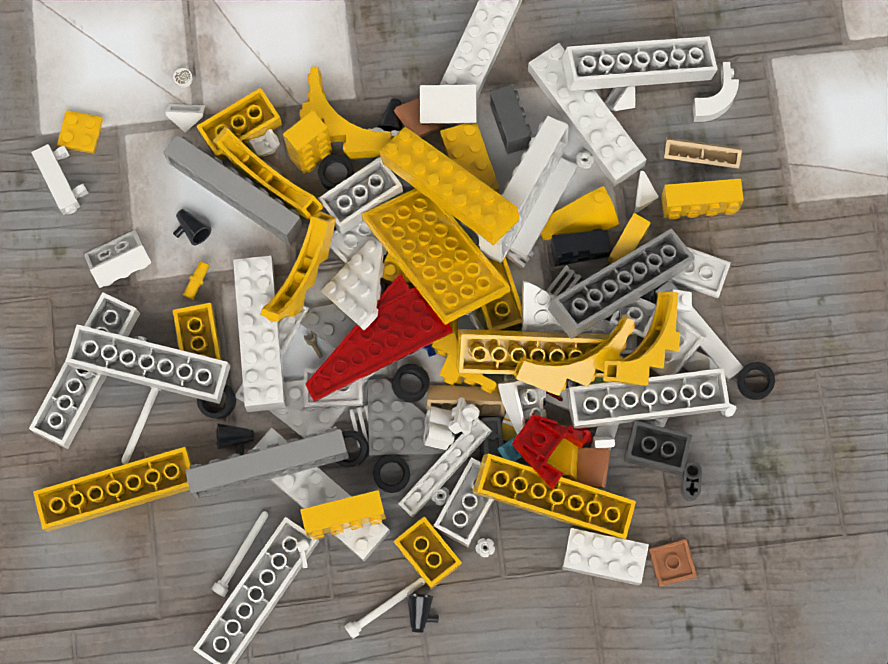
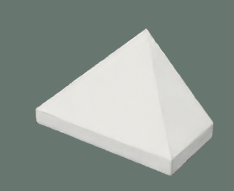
M635 86L613 88L604 102L611 111L635 108Z
M168 104L166 116L186 133L203 117L206 105Z
M640 171L634 209V212L637 213L659 198L644 171Z
M697 351L693 353L683 366L689 372L719 369L710 357Z

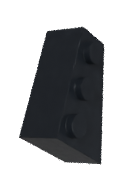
M595 229L590 232L552 235L550 247L555 267L609 257L612 252L607 230Z

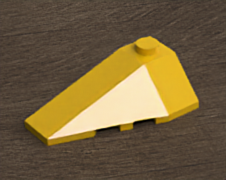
M602 186L552 213L540 234L543 241L551 240L552 235L590 232L595 229L610 230L618 226L617 214L605 187Z

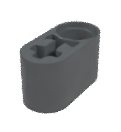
M697 462L687 463L682 474L681 495L686 501H694L701 493L702 468ZM687 468H694L697 471V475L690 476L687 473ZM691 482H694L692 484V490L695 491L693 495L686 491L689 489Z

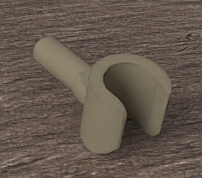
M311 331L313 339L307 340L304 335L305 342L311 345L317 356L321 358L323 355L317 346V338Z

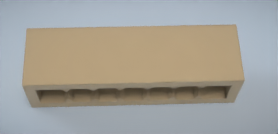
M666 137L664 158L738 169L742 154L740 147Z
M430 385L428 388L427 411L430 406L452 411L457 406L458 399L463 397L468 405L474 404L479 409V416L505 417V407L502 403L500 391L497 393L492 390L490 394L481 390V386Z

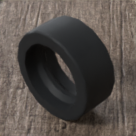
M329 155L319 164V179L324 188L331 190L340 184L331 183L325 176L326 168L333 163H340L346 167L347 177L345 180L354 174L352 163L343 155Z
M761 362L747 364L740 371L737 378L739 391L743 396L751 400H761L767 397L775 385V375L772 369ZM752 370L761 371L767 377V386L760 392H753L745 385V376Z
M416 364L402 365L397 369L392 379L394 394L404 402L413 403L421 400L430 386L428 373ZM405 374H412L418 377L422 387L418 392H408L400 385V378Z
M225 384L223 392L227 396V404L223 410L218 412L211 411L206 405V400L197 398V405L201 413L214 419H221L230 415L236 404V397L232 388Z
M343 431L344 439L348 437L356 439L360 444L361 450L358 457L354 460L345 459L336 463L346 468L358 466L368 456V442L365 436L357 431Z
M392 454L383 456L374 466V481L384 492H399L409 482V465L400 456ZM387 463H397L403 470V478L395 485H388L381 479V469Z

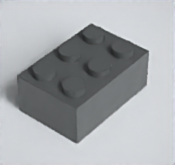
M512 85L490 91V107L507 155L529 148L530 135H532L530 125L526 124L524 120L526 118L524 108L519 107L518 101H520L518 91L513 90Z
M635 420L624 462L681 476L684 472L692 435Z

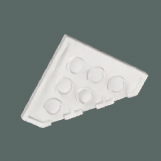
M373 236L321 290L328 299L363 330L378 316L377 300H380L381 294L380 278L383 277L385 265L383 263V256L386 255V249Z
M304 380L284 382L286 408L268 411L305 439L306 435L312 433L324 434L329 427L335 424L348 406L305 408Z

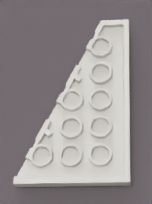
M523 281L522 331L566 333L548 310L553 298L557 296L527 281ZM604 319L582 333L610 334L616 326L610 324L609 320ZM633 333L628 335L626 348L620 354H631L637 348V335Z

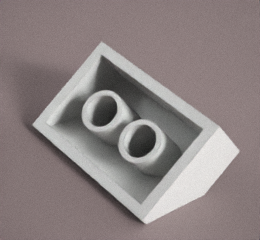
M136 230L84 254L99 288L109 286L114 281L126 278L132 272L142 270L151 264L150 258Z

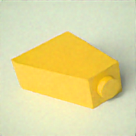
M635 213L632 215L609 256L608 261L611 262L610 265L640 246L651 222Z
M562 439L547 463L561 471L563 478L572 481L577 480L578 447L568 440Z

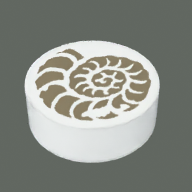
M186 68L176 70L173 75L174 82L178 87L185 88L192 83V74Z

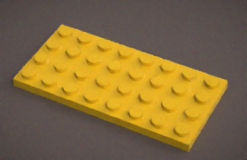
M416 188L362 213V220L445 325L510 292L508 283L455 218Z

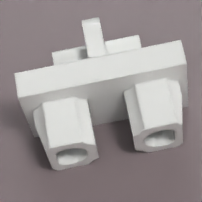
M463 397L459 398L457 406L452 409L451 413L454 420L449 422L448 428L454 434L459 432L465 435L470 434L473 420L479 416V409L474 404L468 405Z

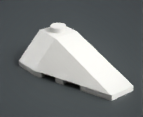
M516 378L498 384L502 403L517 435L532 414L541 417L546 416V410H543V398H546L545 390Z

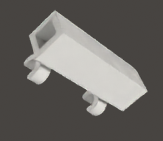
M49 144L31 152L62 214L76 212L77 208L81 207L77 198L86 196L89 193L84 184L78 185L73 190L71 189L58 163V160L70 156L65 146H61L53 152Z

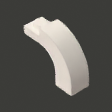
M723 62L721 65L720 92L712 97L694 99L693 122H705L716 119L730 108L739 85V79H734V69L730 67V62Z

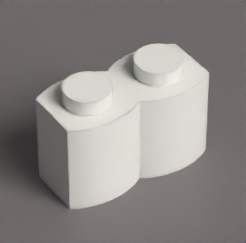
M430 406L425 418L424 445L447 450L449 445L453 444L455 435L448 428L449 422L454 420L451 414L452 411Z

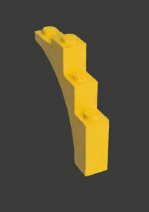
M310 67V74L307 76L308 84L310 85V91L307 92L308 102L302 103L300 119L314 111L328 127L330 142H343L344 153L350 159L381 157L379 151L394 138L391 132H376L363 129L349 123L338 115L327 101L323 89L321 71L318 67Z
M224 127L213 140L214 144L231 160V164L242 175L254 180L259 187L281 200L287 209L290 210L292 208L300 216L311 220V216L321 211L324 207L314 195L296 186L262 161L228 128Z
M320 211L311 216L299 256L278 293L261 309V316L266 317L269 321L278 322L286 316L294 317L302 311L306 290L315 285L319 264L328 259L336 217Z
M658 292L653 321L645 338L625 358L616 361H605L603 381L648 386L649 368L664 369L665 351L679 352L680 332H676L677 292Z
M623 314L616 328L603 342L594 349L575 358L546 362L520 357L513 375L520 381L558 396L561 391L565 390L567 378L588 387L590 382H593L596 377V369L604 372L605 361L623 359L620 352L622 353L626 348V339L628 335L632 334L635 321Z
M458 318L451 321L449 325L453 333L434 342L431 346L436 349L437 354L443 357L447 356L439 374L444 378L443 382L452 386L455 383L461 385L462 381L472 386L476 383L481 385V390L491 394L493 390L498 393V384L488 379L484 374L458 372L456 368Z

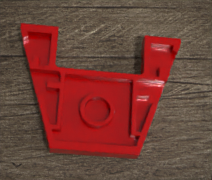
M532 414L513 440L512 445L551 489H554L563 473L548 464V459L562 439L568 440L581 449L590 437L591 432L586 430L584 432L573 429V426L556 424L557 421Z

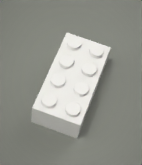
M379 157L319 197L318 201L324 206L322 210L325 214L336 217L335 227L342 235L363 221L362 213L402 195L403 188L396 176L389 168L383 165L381 157Z
M472 457L433 526L436 531L467 548L494 502L493 499L472 493L481 462Z
M571 528L562 569L639 586L642 583L649 544Z

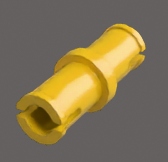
M202 261L198 262L193 275L189 277L190 281L183 296L192 300L195 299L194 297L200 285L204 283L203 279L210 265Z

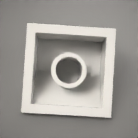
M638 298L615 312L609 323L617 326L623 314L627 315L635 321L632 333L645 338L653 321L656 304Z

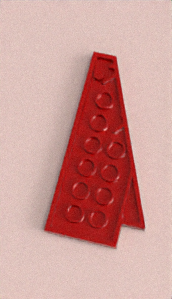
M401 273L380 296V300H377L378 316L365 330L356 324L305 385L313 401L316 402L452 334L453 330L449 323L445 325L416 287L409 289Z

